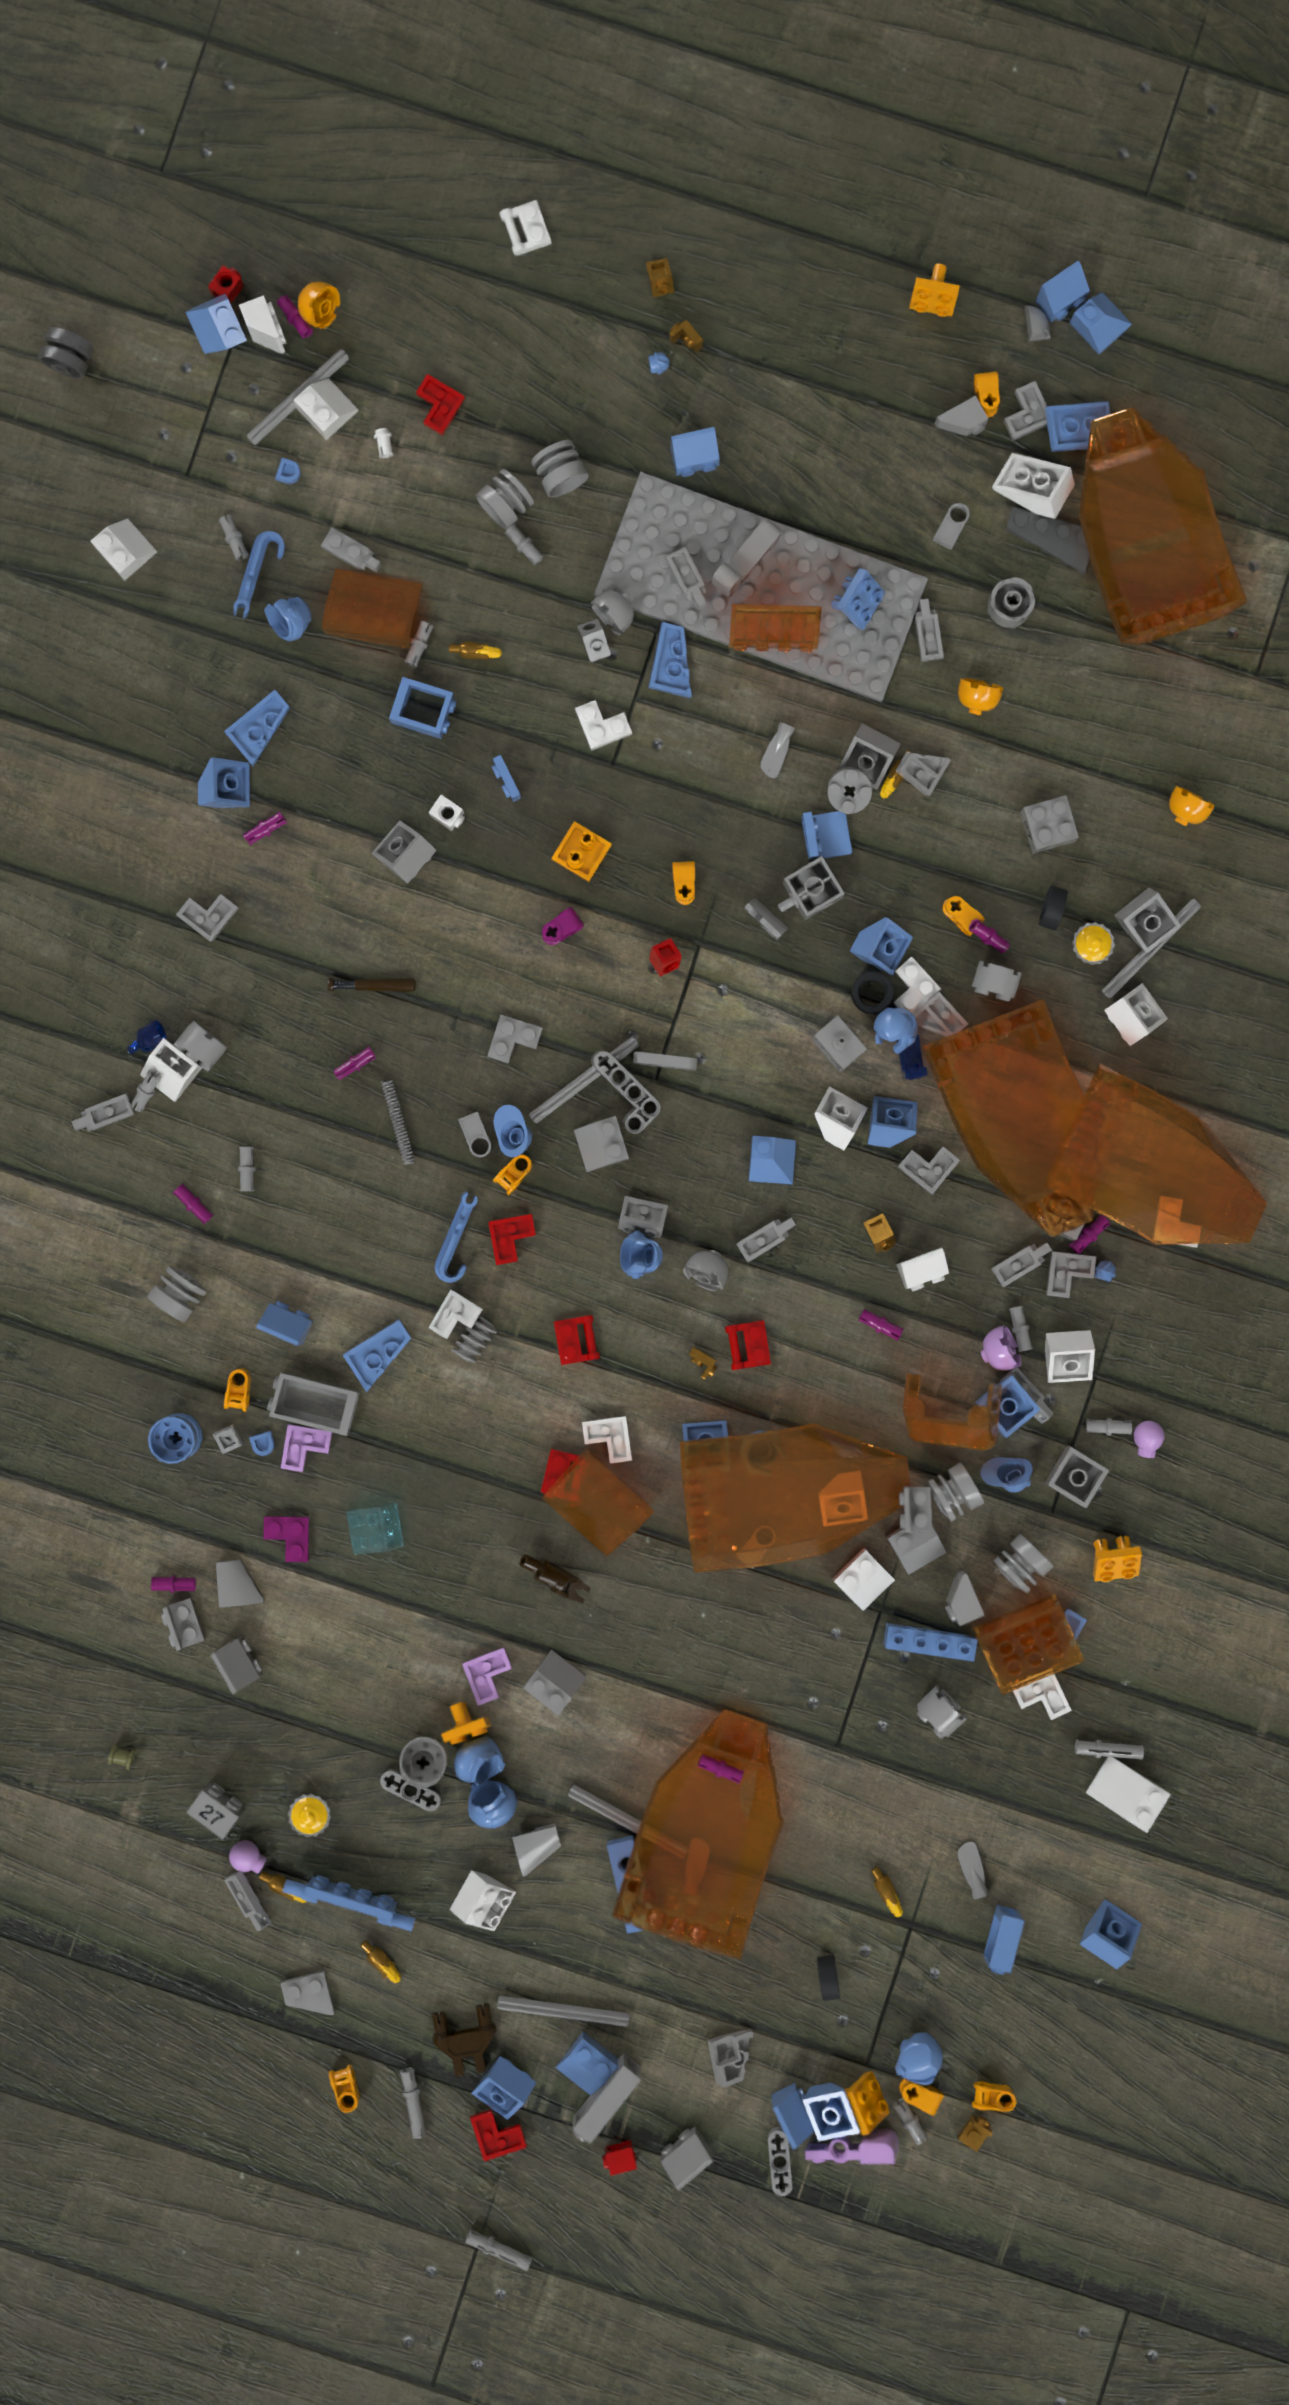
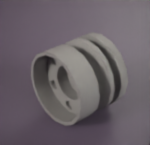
M571 440L554 443L541 450L531 460L534 469H537V476L544 477L541 482L548 497L553 498L569 493L582 485L589 477L583 462L576 461L578 452L574 450L575 447Z
M502 469L498 472L500 478L496 476L492 478L496 489L494 490L492 487L485 485L475 496L487 514L498 525L507 530L517 521V516L513 510L515 509L524 514L526 512L524 505L530 508L534 501L522 482L507 470Z
M168 1265L166 1272L172 1276V1279L162 1274L160 1278L167 1286L164 1288L160 1285H154L147 1298L172 1317L186 1323L194 1311L188 1304V1301L199 1304L201 1300L194 1293L205 1296L207 1290L187 1272Z
M961 1463L948 1469L951 1480L946 1481L942 1475H937L941 1484L939 1487L933 1479L927 1481L933 1500L941 1513L947 1516L950 1522L956 1520L952 1511L954 1508L960 1516L964 1515L961 1504L965 1503L970 1510L984 1504L976 1485Z
M1019 1534L1010 1543L1015 1553L1011 1555L1003 1550L1001 1553L1008 1560L1003 1563L996 1557L993 1561L997 1564L1000 1572L1015 1587L1028 1594L1031 1589L1024 1582L1028 1579L1033 1585H1036L1037 1582L1032 1574L1036 1572L1044 1577L1054 1566L1027 1539Z
M418 1737L409 1741L403 1748L399 1759V1770L403 1779L409 1785L416 1788H428L435 1785L442 1778L447 1765L446 1753L443 1747L436 1740L428 1737ZM421 1758L426 1759L425 1762L429 1764L424 1769H420V1765L416 1764V1762L421 1761Z

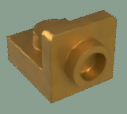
M667 258L647 262L646 269L653 297L674 293L673 279Z
M687 319L683 323L678 322L671 328L669 337L672 344L682 337L684 344L689 349L693 348L695 352H698L703 348V339Z
M884 1214L863 1223L877 1253L888 1251L896 1244L894 1233Z
M693 1346L689 1352V1355L692 1356L690 1361L700 1367L705 1364L707 1367L701 1378L704 1380L707 1376L711 1378L717 1369V1366L714 1365L716 1360Z
M971 2115L957 2138L977 2152L987 2136H992L991 2124L981 2116L977 2118Z

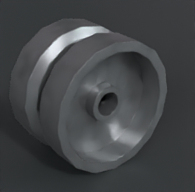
M49 327L44 339L48 345L41 347L38 355L39 361L60 374L83 379L88 368L85 361L91 359L95 349L94 346L86 339L70 331Z

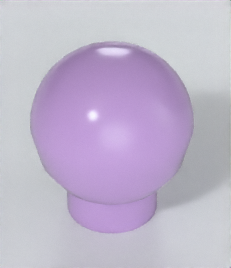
M1144 1421L1138 1424L1134 1430V1441L1138 1446L1137 1454L1141 1457L1154 1458L1156 1450L1162 1446L1165 1439L1164 1430L1154 1421Z
M248 1840L239 1841L234 1844L229 1853V1861L232 1867L242 1872L252 1870L258 1874L267 1857L260 1854L258 1847Z

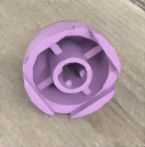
M1004 1325L991 1330L985 1336L983 1341L984 1350H981L985 1363L989 1362L993 1368L1003 1371L1015 1369L1022 1364L1020 1354L1016 1355L1015 1348L1018 1347L1008 1327L1004 1328Z

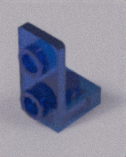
M917 1034L915 1042L899 1053L903 1081L928 1076L927 1068L923 1066L920 1040Z

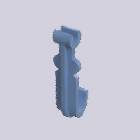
M266 531L256 537L239 595L234 603V615H236L237 609L240 607L244 608L243 618H246L249 614V605L266 548L270 541L278 544V559L283 557L284 541L276 532Z
M466 1191L461 1195V1202L434 1266L435 1273L444 1282L452 1283L462 1278L467 1268L463 1264L455 1275L451 1276L447 1273V1268L470 1213L478 1201L477 1196L474 1195L472 1201L467 1203L468 1193Z

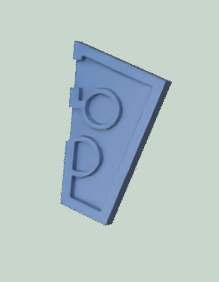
M661 623L648 688L691 698L684 627Z
M274 690L224 732L250 764L254 766L290 707L278 692Z
M400 1319L343 1354V1357L366 1392L410 1341L411 1336Z

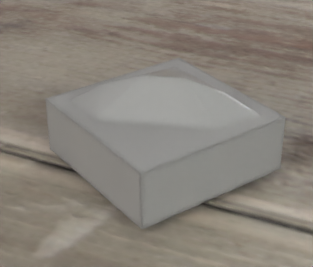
M234 1424L213 1434L222 1454L244 1444Z

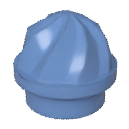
M654 352V355L648 356L651 374L657 373L659 375L667 370L669 359L664 353Z
M1109 1260L1101 1261L1095 1267L1094 1277L1111 1283L1112 1278L1116 1276V1267Z

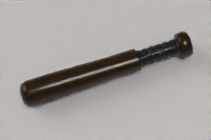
M328 978V991L332 992L334 989H355L356 991L414 992L416 990V981L413 978L356 979L355 981H335L333 978Z

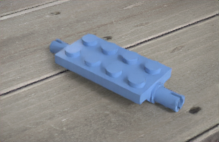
M320 1875L312 1876L310 1882L306 1885L289 1879L286 1880L283 1893L300 1897L302 1900L316 1904L319 1899L377 1917L378 1923L412 1932L416 1918L397 1913V1910H395L397 1902L393 1901V1898L390 1896L381 1895L378 1897L372 1895V1892L367 1889L360 1888L355 1890L350 1888L351 1885L347 1883L329 1882V1878Z

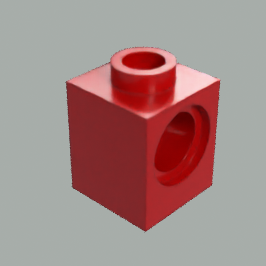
M223 265L208 285L211 295L219 297L226 294L231 304L244 287L241 279L242 275L234 268L228 269ZM226 281L232 282L229 287H223V284Z
M670 938L652 946L649 960L661 977L679 968L682 955Z
M631 2140L605 2147V2155H602L604 2168H609L611 2176L637 2169V2160Z

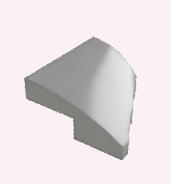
M754 898L745 906V910L775 940L778 941L788 929L757 898Z
M241 1559L216 1562L219 1607L264 1603L263 1596L260 1595L254 1585L255 1582L247 1573Z
M556 1823L512 1836L523 1876H527L561 1847Z
M752 2030L732 2032L707 2040L715 2082L721 2087L725 2088L743 2081L745 2074L744 2065L749 2056L747 2051L749 2038H753Z

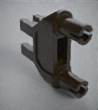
M526 1554L520 1559L519 1565L533 1572L534 1579L547 1585L551 1592L583 1604L585 1599L577 1595L574 1589H584L589 1592L591 1588L583 1583L580 1578L547 1560L539 1561Z
M484 2003L483 2008L482 2004L476 2006L479 2026L474 2028L449 2031L445 2011H440L439 2015L438 2012L431 2014L435 2030L432 2037L433 2043L452 2059L455 2077L464 2076L465 2065L463 2057L474 2056L477 2073L486 2072L487 2064L484 2051L497 2031V2026L495 2023H492L489 2003Z

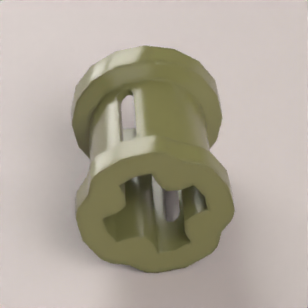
M114 1744L109 1754L108 1764L115 1763L125 1766L127 1770H130L136 1750H124Z

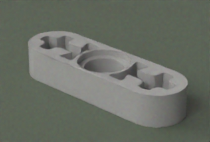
M634 1052V1064L697 1070L698 1059Z
M389 1769L381 1776L380 1783L386 1791L427 1811H434L439 1807L441 1795L437 1790L431 1787L417 1788V1793L414 1796H408L404 1791L405 1786L408 1785L406 1781L402 1784L400 1791L396 1789L399 1785L392 1783L390 1786L387 1784L388 1780L385 1779V1777L394 1775V1780L400 1783L401 1779H403L400 1772ZM421 1789L425 1790L423 1795L426 1797L434 1795V1800L437 1803L428 1805L427 1799L421 1797L420 1801L416 1799L419 1797Z
M775 2127L769 2131L767 2136L772 2189L778 2196H786L792 2190L789 2145L784 2130L780 2127ZM776 2134H780V2138H784L780 2140L781 2150L776 2149V2142L772 2140L775 2139ZM777 2156H783L786 2159V2164L783 2167L774 2165L773 2161ZM782 2173L784 2183H788L784 2185V2189H780V2186L776 2185L779 2184V2174Z

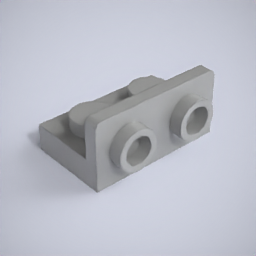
M625 1196L618 1229L626 1233L640 1231L646 1237L661 1238L668 1205Z
M903 1487V1492H899V1505H904V1514H900V1528H905V1533H932L930 1487Z
M192 1597L163 1608L161 1617L164 1625L169 1627L171 1633L168 1635L172 1647L175 1646L177 1651L206 1640Z

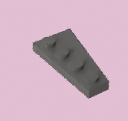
M1016 507L1012 508L1006 527L1008 532L1029 544H1034L1046 554H1051L1060 559V562L1067 566H1072L1077 569V572L1085 574L1097 531Z

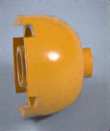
M321 281L311 282L306 285L298 297V311L303 320L314 327L324 329L335 319L337 314H333L336 306H340L338 289Z
M961 678L958 687V697L962 705L969 708V713L981 715L982 711H990L998 705L1004 688L993 683L992 687H990V684L982 680Z
M1177 785L1169 800L1170 810L1177 816L1175 821L1184 826H1187L1188 823H1202L1210 816L1215 807L1213 803L1206 802L1202 797Z

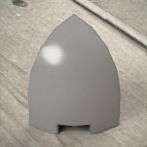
M1025 306L1029 341L1051 339L1049 322L1043 311L1034 306Z

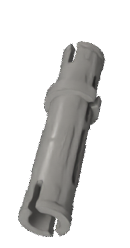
M1076 1740L1075 1754L1094 1755L1095 1758L1107 1756L1142 1760L1144 1747L1143 1745L1102 1743L1101 1740H1096L1095 1742Z
M409 2067L405 2068V2072L403 2069L400 2071L404 2089L402 2096L406 2100L412 2138L418 2139L422 2138L421 2134L423 2137L426 2136L418 2095L420 2094V2088L416 2084L414 2068Z
M473 2229L468 2233L465 2241L466 2244L482 2250L485 2255L490 2254L524 2271L528 2270L532 2259L531 2256L494 2240V2237H487Z

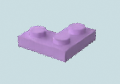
M288 1424L281 1469L303 1472L307 1450L328 1454L333 1432Z
M504 1647L462 1663L478 1706L499 1698L492 1676L512 1669Z

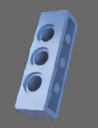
M886 1623L883 1645L886 1649L974 1662L977 1638L971 1635Z
M633 1835L607 1841V1849L627 1934L654 1928L653 1920H657L654 1906L650 1907L648 1898H652L649 1884L645 1885L643 1877L647 1875L644 1862L639 1863L638 1855L641 1854L639 1841H634ZM625 1857H630L634 1862L631 1866L626 1867L622 1865L621 1860ZM630 1879H635L639 1885L636 1888H629L626 1882ZM635 1901H640L644 1904V1907L641 1910H635L631 1905Z

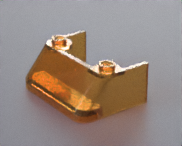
M906 1375L903 1413L908 1435L912 1440L976 1450H989L994 1447L997 1438L1002 1385L989 1384L987 1406L978 1405L972 1407L968 1413L967 1422L925 1417V1403L918 1398L921 1375Z

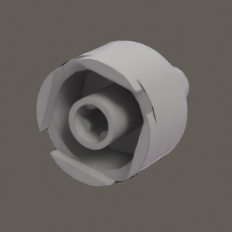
M1017 577L1000 581L994 587L988 600V614L993 621L1007 628H1016L1023 624L1035 605V597L1031 585ZM1010 600L1014 601L1013 605L1008 604Z
M841 768L830 777L827 786L828 798L832 806L838 811L845 814L857 813L863 810L871 799L872 786L870 780L858 768ZM845 786H854V794H845Z
M979 961L972 987H975L974 992L988 995L989 992L996 994L995 998L1010 1002V998L1014 999L1022 973L1017 972L1016 975H1013L1014 970L991 963L985 967L983 966L984 962Z
M195 1021L188 1025L173 1044L183 1053L187 1050L188 1052L185 1055L195 1063L200 1060L198 1065L207 1072L211 1070L227 1049L222 1042Z
M936 1685L917 1703V1709L919 1710L917 1715L925 1723L929 1721L934 1726L933 1731L942 1739L944 1736L949 1737L968 1717L965 1712L961 1715L958 1711L961 1708L960 1705L944 1689L939 1692L940 1686Z

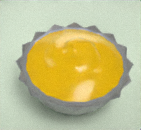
M1096 922L1092 924L1086 923L1084 926L1079 927L1078 931L1074 933L1072 941L1074 945L1073 951L1076 953L1077 958L1091 965L1101 964L1103 961L1108 960L1109 956L1113 954V948L1115 947L1114 936L1111 934L1110 929L1106 928L1104 924Z
M312 1793L309 1795L303 1794L300 1798H295L287 1813L289 1816L288 1823L292 1825V1830L297 1831L298 1835H304L307 1838L310 1836L316 1837L319 1833H323L325 1828L329 1826V1820L331 1819L330 1808L327 1806V1802L322 1800L320 1796H315Z

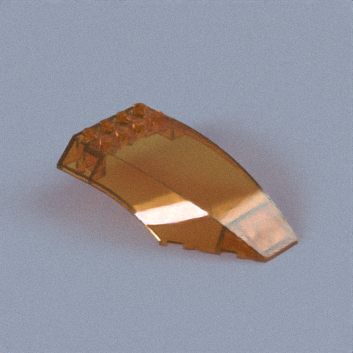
M1133 407L1091 421L1079 518L1095 576L1121 644L1139 646L1221 619L1247 603V599L1219 527L1205 471L1193 464L1188 459L1189 456L1179 451L1177 446L1165 435L1162 436L1152 427V424L1148 420L1143 419L1141 414Z
M1044 999L922 1046L948 1113L977 1169L1050 1237L1093 1221L1094 1210L1092 1207L1095 1198L1094 1180L1097 1172L1096 1154L1099 1146L1097 1141L1100 1121L1093 1112L1074 1075Z
M1099 1064L1044 1184L1122 1224L1152 1242L1153 1245L1250 1243L1267 1205V1202L1205 1122L1159 1093L1102 1064Z
M817 1423L746 1435L680 1441L681 1472L694 1573L766 1566L827 1554L904 1507V1505H899V1492H903V1487L908 1486L910 1488L906 1456L892 1453L887 1449L876 1447L836 1430H830Z
M724 1709L656 1781L629 1857L612 1917L630 1926L713 1954L741 1960L760 1890L776 1842L784 1825L766 1723ZM702 1753L719 1761L724 1760L726 1764L744 1770L740 1783L737 1784L722 1776L718 1778L714 1773L697 1767Z

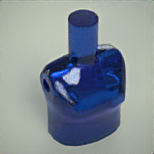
M154 1020L147 1026L138 1029L137 1040L127 1047L128 1052L133 1054L139 1049L143 1052L154 1050L163 1038L166 1039V1032L162 1024Z

